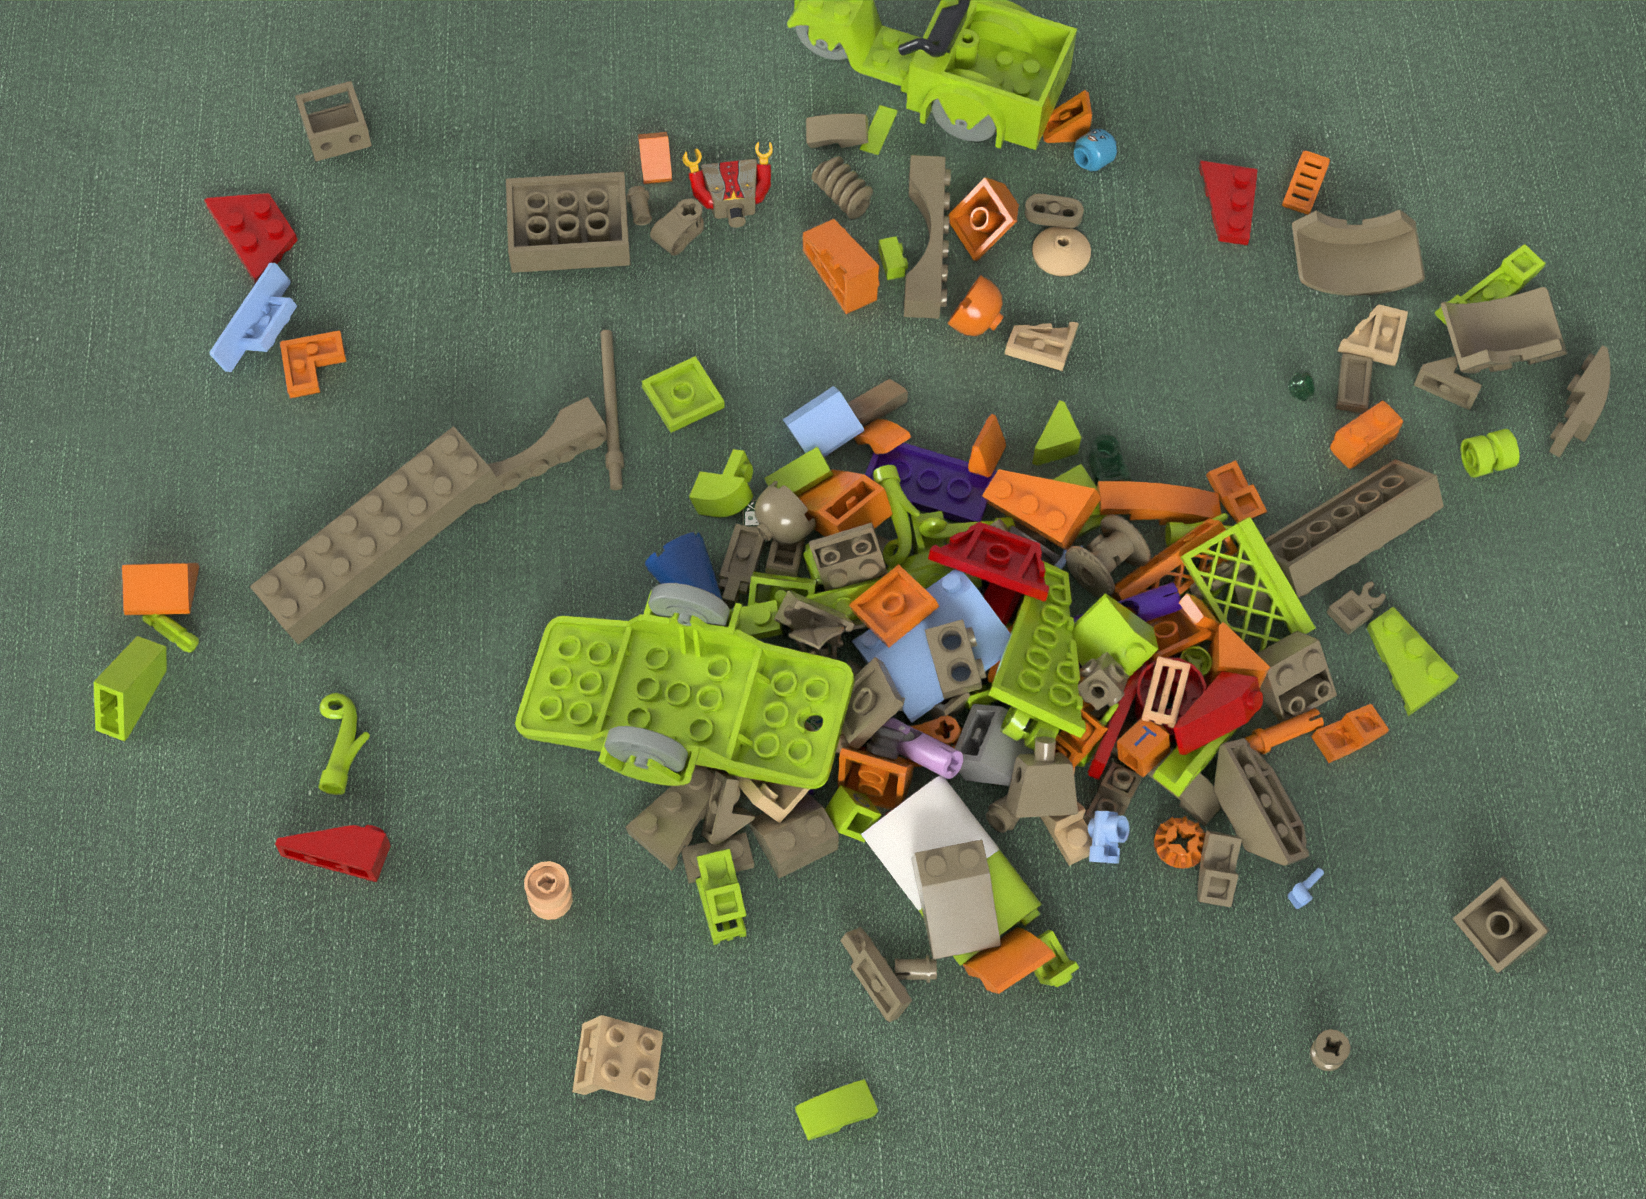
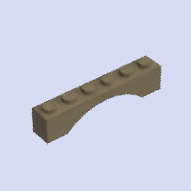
M911 155L908 197L917 205L925 218L930 241L920 261L906 275L904 317L939 319L940 307H946L947 289H942V282H947L948 265L942 264V258H948L949 240H943V234L949 233V216H944V210H949L950 192H945V186L950 187L951 169H945L946 157Z
M586 397L561 409L545 435L528 449L500 462L487 464L492 469L500 485L476 504L485 503L492 496L504 490L514 489L521 482L533 476H540L549 468L559 463L569 462L576 455L588 449H595L606 441V425L590 399Z

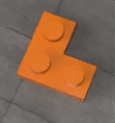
M340 330L280 342L287 391L290 398L320 393L316 368L346 362Z

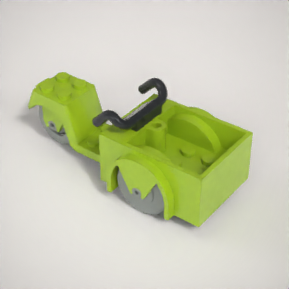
M794 0V10L787 22L788 28L795 27L801 42L813 53L832 60L848 58L851 67L855 71L901 86V91L907 93L906 109L919 112L920 123H926L931 113L932 105V114L935 120L949 134L962 140L978 142L991 138L997 130L995 147L1000 149L1005 140L1036 150L1069 77L1077 35V28L1032 15L1025 8L1007 0H941L923 38L883 26L874 0Z

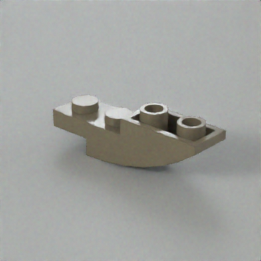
M1603 345L1596 355L1591 353L1588 355L1580 368L1585 372L1582 376L1576 374L1567 388L1568 391L1572 392L1566 402L1570 407L1564 415L1568 421L1566 424L1559 422L1550 436L1555 441L1549 452L1559 458L1573 436L1583 442L1586 441L1605 405L1611 373L1608 348Z

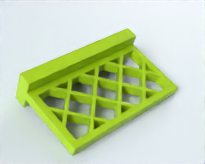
M1251 517L1241 520L1180 557L1220 624L1224 622L1231 630L1240 633V638L1243 641L1246 635L1262 639L1259 652L1266 649L1267 641L1274 642V644L1280 641V639L1269 637L1273 619L1283 621L1291 634L1296 631L1307 634L1316 629ZM1230 535L1234 536L1239 545L1236 557L1220 553L1223 539ZM1216 544L1215 551L1207 550ZM1199 553L1213 556L1209 573L1198 571L1191 558ZM1243 553L1247 560L1241 559ZM1218 558L1235 562L1231 579L1214 575ZM1240 563L1251 566L1254 570L1255 576L1252 585L1236 581ZM1202 577L1208 578L1206 584H1205L1204 580L1202 579ZM1213 579L1229 584L1225 601L1215 599L1212 596L1210 589ZM1259 580L1264 588L1258 587ZM1235 585L1251 589L1247 607L1230 603ZM1256 591L1268 594L1270 597L1269 613L1252 609ZM1218 604L1224 606L1223 612L1221 611V609H1220V607L1218 606ZM1229 607L1246 611L1242 629L1232 627L1228 623L1226 618ZM1275 609H1277L1280 616L1274 614ZM1251 613L1267 617L1263 635L1247 631Z

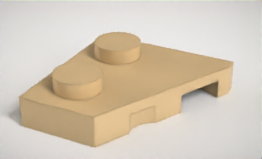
M1069 322L1066 328H1052L1051 323L1039 324L1037 326L1014 325L1006 345L1005 355L1063 371L1079 323Z

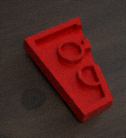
M1200 160L1199 171L1205 182L1206 197H1209L1211 204V215L1218 241L1248 246L1258 169Z

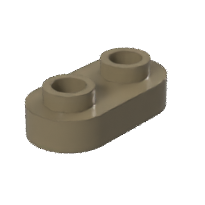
M1034 194L1026 200L1024 210L1025 217L1034 224L1067 229L1077 227L1082 221L1084 212L1082 204L1076 199L1047 194Z

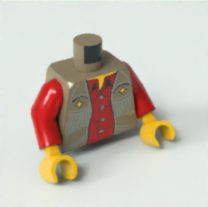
M759 142L756 144L755 150L760 158V163H757L756 159L703 164L701 165V170L698 167V163L702 158L701 152L695 149L696 162H690L687 158V152H685L683 163L690 167L691 172L688 175L693 196L706 209H711L715 218H728L729 225L734 228L743 226L746 223L745 216L755 214L756 204L763 202L771 187V164L768 163V158L773 153L772 144L769 142L770 150L767 154H761L758 151Z

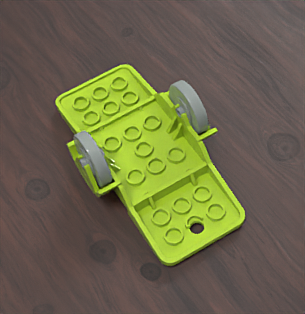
M663 583L655 586L650 591L644 614H639L629 621L558 616L552 619L544 630L518 710L515 725L518 732L527 739L601 752L598 762L607 768L649 783L668 786L688 784L692 779L695 765L726 770L732 776L805 789H817L822 787L830 776L855 676L850 666L840 660L767 644L741 630H736L742 604L735 603L734 608L729 610L723 600L708 591L685 584ZM818 715L823 718V725L819 730L808 731L805 728V722L809 717Z

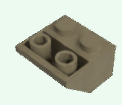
M872 523L809 542L825 591L848 586L888 573Z
M1296 631L1257 653L1270 666L1260 691L1263 694L1264 702L1280 723L1310 711V709L1316 708L1337 696L1319 639Z

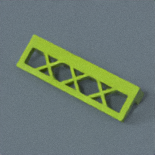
M1240 727L1187 755H1180L1177 746L1156 769L1152 777L1177 797H1180L1219 752V746L1227 743Z

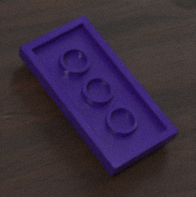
M903 442L888 453L876 455L873 453L865 475L874 481L872 474L877 468L885 465H894L901 480V489L916 509L927 513L942 511L943 518L959 523L982 521L988 505L982 495L997 471L994 470L991 477H985L969 472V462Z

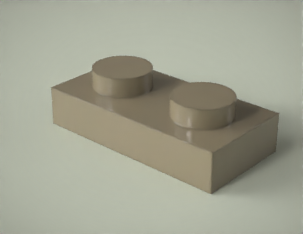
M746 832L730 836L719 845L711 844L708 841L683 847L681 855L688 883L696 882V878L701 877L696 856L724 849H730L735 872L754 868V861Z

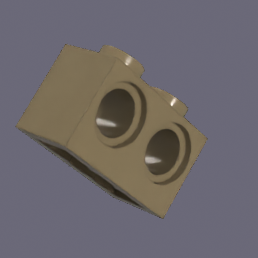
M963 619L926 629L925 635L943 698L946 699L982 689L981 679L986 678V673L981 658L975 660L972 652V647L977 646L972 627L966 628ZM949 636H957L960 638L961 644L958 648L949 650L943 646V641ZM958 667H965L971 674L965 681H956L952 677L953 671Z

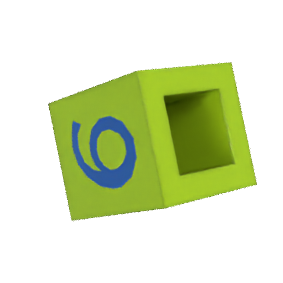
M843 785L839 786L825 809L839 833L861 842H865L861 834L878 822L882 816L867 795Z

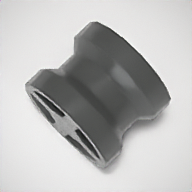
M882 725L872 736V740L867 743L865 750L886 758L897 759L899 755L898 743L903 740L905 733Z

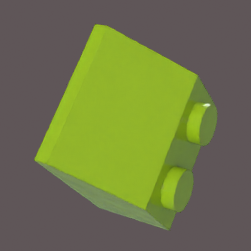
M1106 593L1074 623L1072 630L1073 640H1076L1078 661L1082 666L1089 660H1096L1108 652L1122 666L1129 677L1159 650L1154 628Z

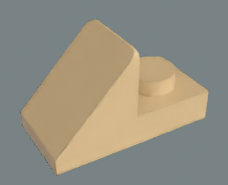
M1078 802V814L1041 816L1042 821L1069 866L1088 857L1090 846H1092V838L1089 836L1088 826L1083 820L1086 810Z

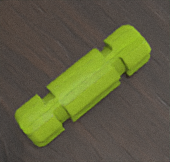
M165 614L142 616L145 623L153 626L156 631L171 642H175L183 651L191 653L199 644V639L195 635L187 632L184 627L169 616H165Z

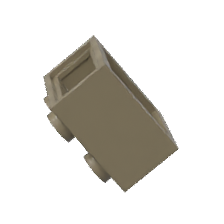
M352 81L295 96L315 161L372 146L367 124ZM348 92L350 103L307 114L305 102Z

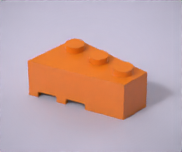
M1000 469L982 495L990 506L1066 551L1071 547L1101 499L1095 488Z

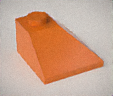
M985 177L947 216H949L950 225L972 259L978 261L1017 222L1019 204L1004 183Z

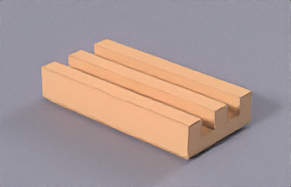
M1158 656L1142 715L1143 721L1148 722L1150 719L1154 720L1155 724L1162 725V723H1166L1168 727L1174 728L1191 664ZM1167 666L1169 670L1158 712H1154L1151 710L1162 667ZM1176 669L1182 670L1172 712L1171 715H1166L1164 713Z

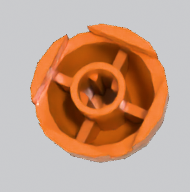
M980 275L952 314L948 325L957 332L967 336L981 335L988 328L994 331L1004 317L999 313L1003 305V298L998 287L989 279Z

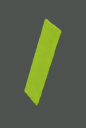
M879 105L868 129L869 143L862 144L859 150L879 155L898 110Z

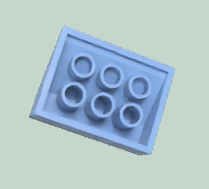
M956 569L926 589L936 599L940 607L891 647L888 648L870 629L852 641L866 665L874 657L884 662L900 696L905 698L902 711L911 723L931 710L936 704L945 700L926 639V629L963 619L965 627H972L977 646L972 647V652L975 660L981 658L985 671L1001 660L1010 636V632L975 585L962 571ZM949 636L943 641V646L949 650H954L961 644V640L957 636ZM958 667L953 671L952 677L956 681H965L969 678L971 672L965 667Z

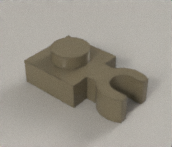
M1372 581L1363 586L1359 596L1353 590H1350L1329 606L1326 612L1348 635L1368 621L1374 613L1372 609L1380 607L1386 597L1384 593L1377 598L1369 595L1374 586Z

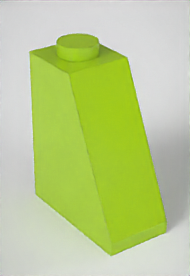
M137 636L93 682L96 731L126 741L167 671L166 646Z

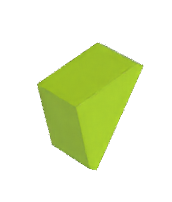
M1059 400L1035 447L1032 464L1039 466L1078 454L1081 436L1065 402Z

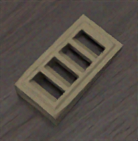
M806 537L798 543L789 545L778 543L773 539L765 573L798 577Z

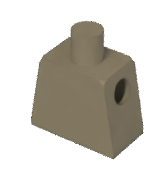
M1037 737L1035 739V754H1020L1016 757L1006 800L1007 808L1016 818L1078 814L1072 762L1063 753H1055L1056 740L1052 737Z

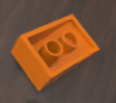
M852 746L843 747L839 756L838 788L840 785L865 794L874 805L889 810L895 809L905 801L913 778V764H910L901 757L890 759L866 751V747L863 746L859 749Z

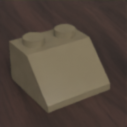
M809 793L805 794L781 823L765 812L756 816L753 821L748 823L778 879L838 850L839 834L823 806Z

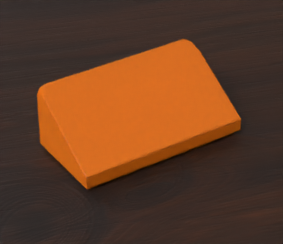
M991 414L988 417L973 445L968 465L969 472L991 477L1006 448V442L996 415Z

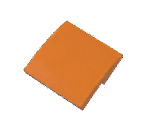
M1017 927L1000 938V947L980 951L965 962L963 966L968 975L981 979L987 991L1000 994L1056 956L1035 935Z

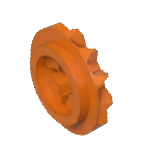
M1186 816L1182 818L1171 817L1158 827L1154 837V847L1158 856L1166 864L1175 868H1190L1201 862L1206 833L1200 828L1199 822L1194 823L1188 820ZM1177 831L1178 834H1181L1182 838L1191 839L1186 845L1187 850L1182 848L1181 844H1171L1177 838Z

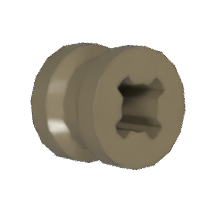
M1332 1029L1320 1033L1310 1048L1312 1062L1323 1071L1337 1070L1350 1054L1348 1038L1340 1031Z

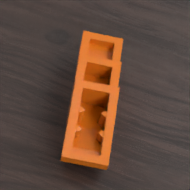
M1098 481L1097 492L1101 497L1099 501L1100 515L1129 514L1130 520L1158 519L1159 525H1166L1167 522L1193 524L1221 515L1219 495L1215 492L1163 483Z

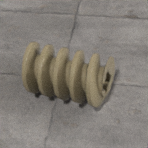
M840 156L822 162L811 175L813 182L817 183L819 188L824 190L826 195L832 198L833 202L839 205L840 209L847 213L850 219L862 216L870 205V198L873 194L872 187L865 186V180L858 179L859 175L857 172L851 171L849 164H843L844 160Z

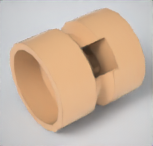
M547 861L534 865L527 872L524 879V887L532 912L546 920L564 916L573 902L572 890L566 870L558 863Z

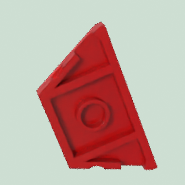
M269 193L204 199L207 209L255 284L268 264H278L283 254L289 251L298 241L295 232Z
M978 522L970 526L967 531L951 536L948 544L942 547L934 545L930 549L928 559L1044 602H1046L1048 597L1049 585L1045 584L1044 576L1046 570L1044 562L1041 560L1042 551L1038 542Z

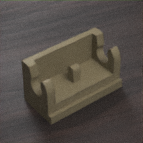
M788 590L774 618L775 621L796 630L805 628L815 629L821 626H842L845 631L851 632L855 625L845 614ZM841 634L826 641L837 647L843 646V641L840 640Z

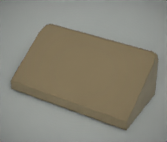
M888 379L848 402V405L862 427H865L874 420L907 403L908 391L903 386Z

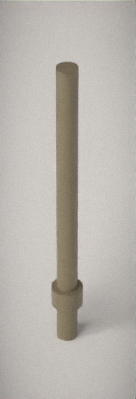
M603 330L600 336L608 452L605 454V464L609 470L610 489L620 490L623 487L621 469L624 468V454L620 451L612 331Z

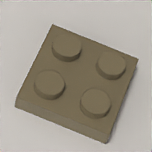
M876 657L855 676L851 698L842 727L848 743L856 749H859L904 705L884 662Z

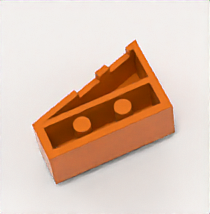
M832 219L803 232L804 253L845 314L877 300L878 287L880 286L878 279L879 265L847 233L845 228H842L835 219Z

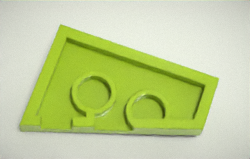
M1394 607L1369 623L1367 631L1382 662L1386 663L1393 677L1391 681L1395 690H1399L1405 702L1404 708L1408 716L1457 681L1459 676Z

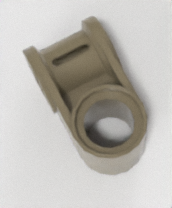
M689 198L680 201L665 217L654 224L650 232V238L671 255L676 256L680 254L704 230L701 204L697 200Z

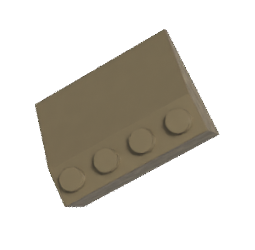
M624 172L506 179L508 254L512 273L631 265Z

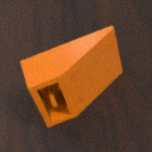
M831 469L834 475L797 496L808 509L804 515L808 521L814 518L817 526L815 530L824 537L872 523L875 529L893 514L885 488L865 474Z

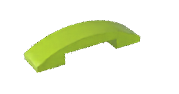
M1524 244L1502 261L1501 267L1461 297L1456 295L1448 302L1469 304L1513 296L1529 283L1545 267L1546 263ZM1442 307L1435 311V315L1447 326Z

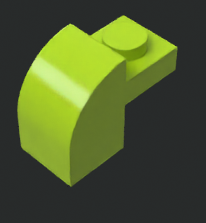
M733 449L723 474L699 472L689 495L699 515L728 517L740 512L751 502L754 495L747 482H750L752 479L753 466L745 451Z

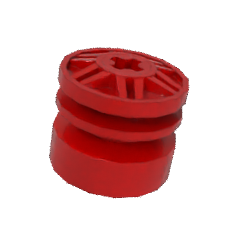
M1166 657L1168 659L1189 663L1181 658ZM1157 660L1143 669L1137 681L1134 712L1137 722L1142 718ZM1189 663L1191 664L1176 723L1206 690L1207 685L1202 673L1192 663ZM1167 666L1162 667L1151 710L1154 712H1158L1169 670ZM1176 669L1167 703L1174 704L1182 670ZM1173 705L1171 709L1166 708L1164 714L1171 715ZM1162 723L1169 733V741L1175 742L1174 728L1168 727L1166 723Z

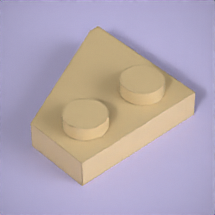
M1378 304L1370 312L1369 317L1362 320L1347 339L1344 338L1341 341L1338 352L1370 357L1375 362L1395 366L1408 311Z

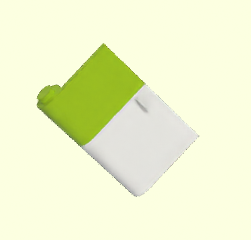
M941 775L930 781L861 834L922 916L923 912L911 861L913 854L981 839L983 840L990 871L999 936L1020 922L1027 926L1041 915L1037 910L1042 905L952 786ZM980 951L953 957L962 966Z

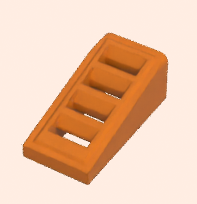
M1303 151L1282 206L1307 215L1310 214L1326 175L1330 159L1309 151ZM1301 174L1306 175V176H1309V177H1312V178H1315V179H1317V180H1314V179H1311V178L1302 176ZM1296 185H1300V186H1303V187L1312 189V191H1311V190H1308V189H1305V188H1302V187H1299V186H1296ZM1296 194L1308 198L1309 201L1293 197L1292 195Z

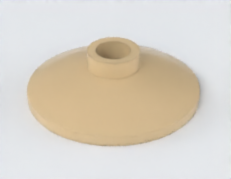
M1051 227L1042 231L1035 238L1032 254L1036 264L1045 272L1055 276H1071L1079 273L1087 266L1091 257V247L1087 238L1073 228Z

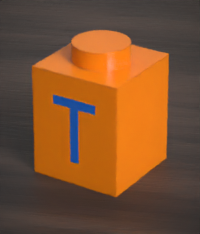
M1141 718L1117 741L1118 759L1144 778L1170 753L1168 731L1163 725L1155 724V722L1153 723L1150 720L1148 722L1143 721Z

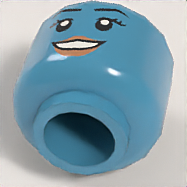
M1100 128L1093 129L1081 136L1074 146V159L1081 168L1089 171H1098L1115 159L1117 154L1115 138Z

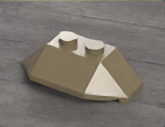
M1245 738L1219 746L1214 793L1232 824L1236 835L1242 838L1241 843L1245 850L1283 866L1309 857V851L1306 848L1307 840L1304 824L1273 768L1258 752L1250 748V743Z

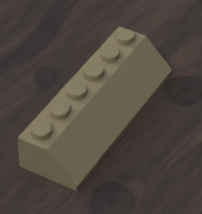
M1395 459L1264 540L1297 597L1309 594L1315 587L1333 579L1342 570L1358 563L1366 555L1382 548L1390 540L1406 533L1408 529L1422 520L1430 518L1433 513L1443 508L1444 504L1437 476Z

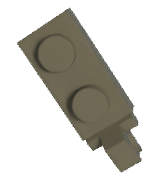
M740 524L735 525L721 568L719 589L724 590L722 599L729 609L734 608L735 603H738L740 593L747 595L750 589L751 576L753 572H756L765 544V539L754 527Z
M861 927L845 933L840 941L852 957L853 964L850 966L886 1021L891 1022L898 1019L912 1002L907 990L897 979L886 959L872 942V939Z

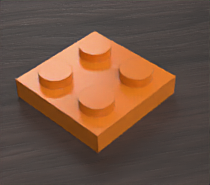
M899 564L849 604L852 612L888 648L940 607L936 599Z

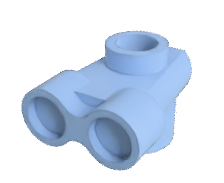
M1095 811L1094 818L1088 824V833L1092 838L1089 862L1119 864L1120 848H1118V843H1124L1129 836V822L1125 816L1118 815V812Z

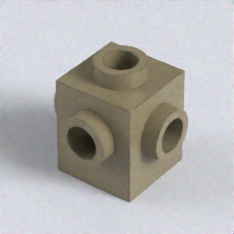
M1108 652L1096 660H1089L1079 670L1081 674L1078 683L1079 695L1082 696L1085 702L1091 703L1097 711L1106 704L1109 706L1115 705L1124 696L1125 693L1123 691L1129 675Z

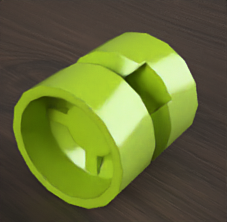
M1506 428L1490 432L1486 437L1479 435L1464 439L1460 448L1463 466L1466 472L1473 478L1493 473V469L1502 471L1513 468L1519 463L1520 455L1517 441L1512 432Z
M1013 706L1009 708L1000 727V732L1016 741L1024 739V745L1035 751V739L1037 737L1046 736L1055 739L1060 728ZM1032 718V722L1030 723L1028 729H1026L1025 726L1027 725L1029 719Z

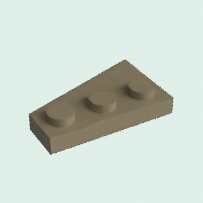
M695 765L690 783L668 788L626 826L628 834L671 871H673L678 863L677 857L684 846L687 847L693 838L692 832L699 820L704 819L715 775L704 766Z

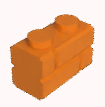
M1382 400L1336 431L1330 449L1347 468L1352 469L1383 448L1384 445L1395 440L1403 420Z

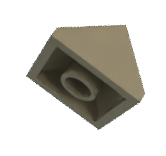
M1504 876L1453 918L1455 923L1497 973L1535 948L1550 931Z

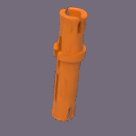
M1312 708L1310 711L1264 730L1262 728L1252 731V735L1245 737V739L1250 743V748L1258 753L1266 754L1271 751V747L1315 729L1322 728L1324 722L1322 717L1310 721L1320 714L1316 708Z

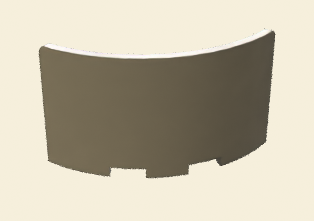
M1400 209L1380 217L1363 219L1362 225H1347V220L1332 218L1317 210L1292 222L1299 279L1301 283L1310 288L1325 293L1345 296L1374 295L1404 289L1418 284L1425 279L1416 221Z
M1546 287L1485 302L1454 304L1445 301L1441 303L1461 372L1477 374L1481 372L1480 370L1489 368L1490 372L1509 370L1513 368L1511 363L1528 361V364L1531 365L1567 354L1549 291Z

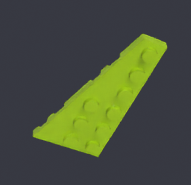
M1044 562L1046 570L1044 576L1045 584L1049 585L1047 600L1044 602L1024 595L988 695L1081 738L1086 731V725L1081 717L1083 698L1079 696L1078 690L1080 672L1076 640H1073L1072 636L1074 618L1070 617L1069 605L1072 602L1069 573Z

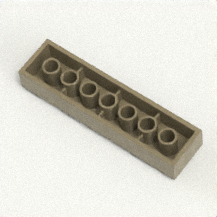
M453 426L250 587L285 631L299 645L498 487L500 483L492 469Z

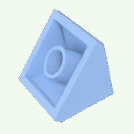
M834 386L783 419L805 453L818 447L824 457L865 431L841 392Z

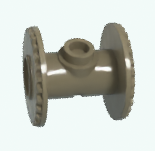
M1114 514L1105 516L1101 521V530L1104 538L1100 534L1086 547L1088 550L1079 546H1072L1065 554V562L1074 579L1087 592L1097 598H1101L1105 593L1110 597L1114 594L1115 585L1110 573L1124 560L1133 566L1140 567L1145 566L1151 556L1149 546L1138 529L1133 524H1130L1128 520Z

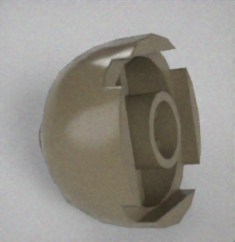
M774 481L757 498L754 508L755 518L759 525L756 529L767 541L774 539L778 543L788 545L797 543L817 527L814 518L808 521L804 515L808 511L804 503L785 485L778 489V482Z

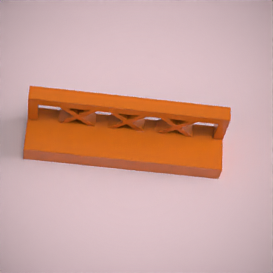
M1213 519L1204 521L1151 558L1145 566H1140L1114 584L1115 592L1112 598L1116 601H1121L1140 592L1149 591L1146 589L1151 586V590L1158 588L1160 579L1166 574L1175 576L1174 584L1178 590L1177 593L1182 594L1194 583L1191 575L1183 574L1185 565L1180 557L1225 531L1226 529L1222 522ZM1230 536L1223 539V543L1227 548V551L1223 554L1231 556L1238 551ZM1204 553L1194 556L1201 558L1198 571L1208 573L1212 562L1207 564V560H1212L1213 557ZM1218 558L1216 566L1223 561L1227 562L1229 560ZM1182 577L1187 578L1185 581L1181 583ZM1125 607L1136 615L1133 609H1131L1130 607Z

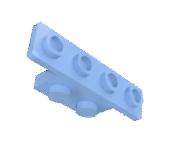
M276 263L268 264L210 350V355L225 372H232L246 350L267 352L273 346L276 337L284 325L289 322L290 316L297 307L291 298L282 297L291 281Z

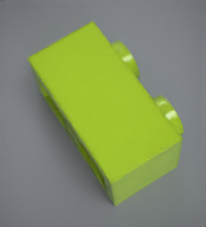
M897 236L880 239L878 242V252L887 280L905 277L908 262L902 255V243H898Z

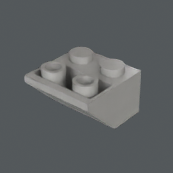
M981 704L972 705L955 746V749L963 754V763L959 772L965 781L1010 786L1016 757L1020 754H1035V751L1024 745V739L1016 741L1000 732L1001 724L1008 712L1006 708ZM1028 721L1027 725L1025 726L1026 729H1028L1031 723L1030 721Z

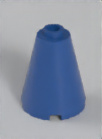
M690 532L668 542L663 546L665 551L659 557L654 552L645 561L647 570L660 584L679 583L694 586L708 591L723 600L704 539L699 532L697 535L694 532Z

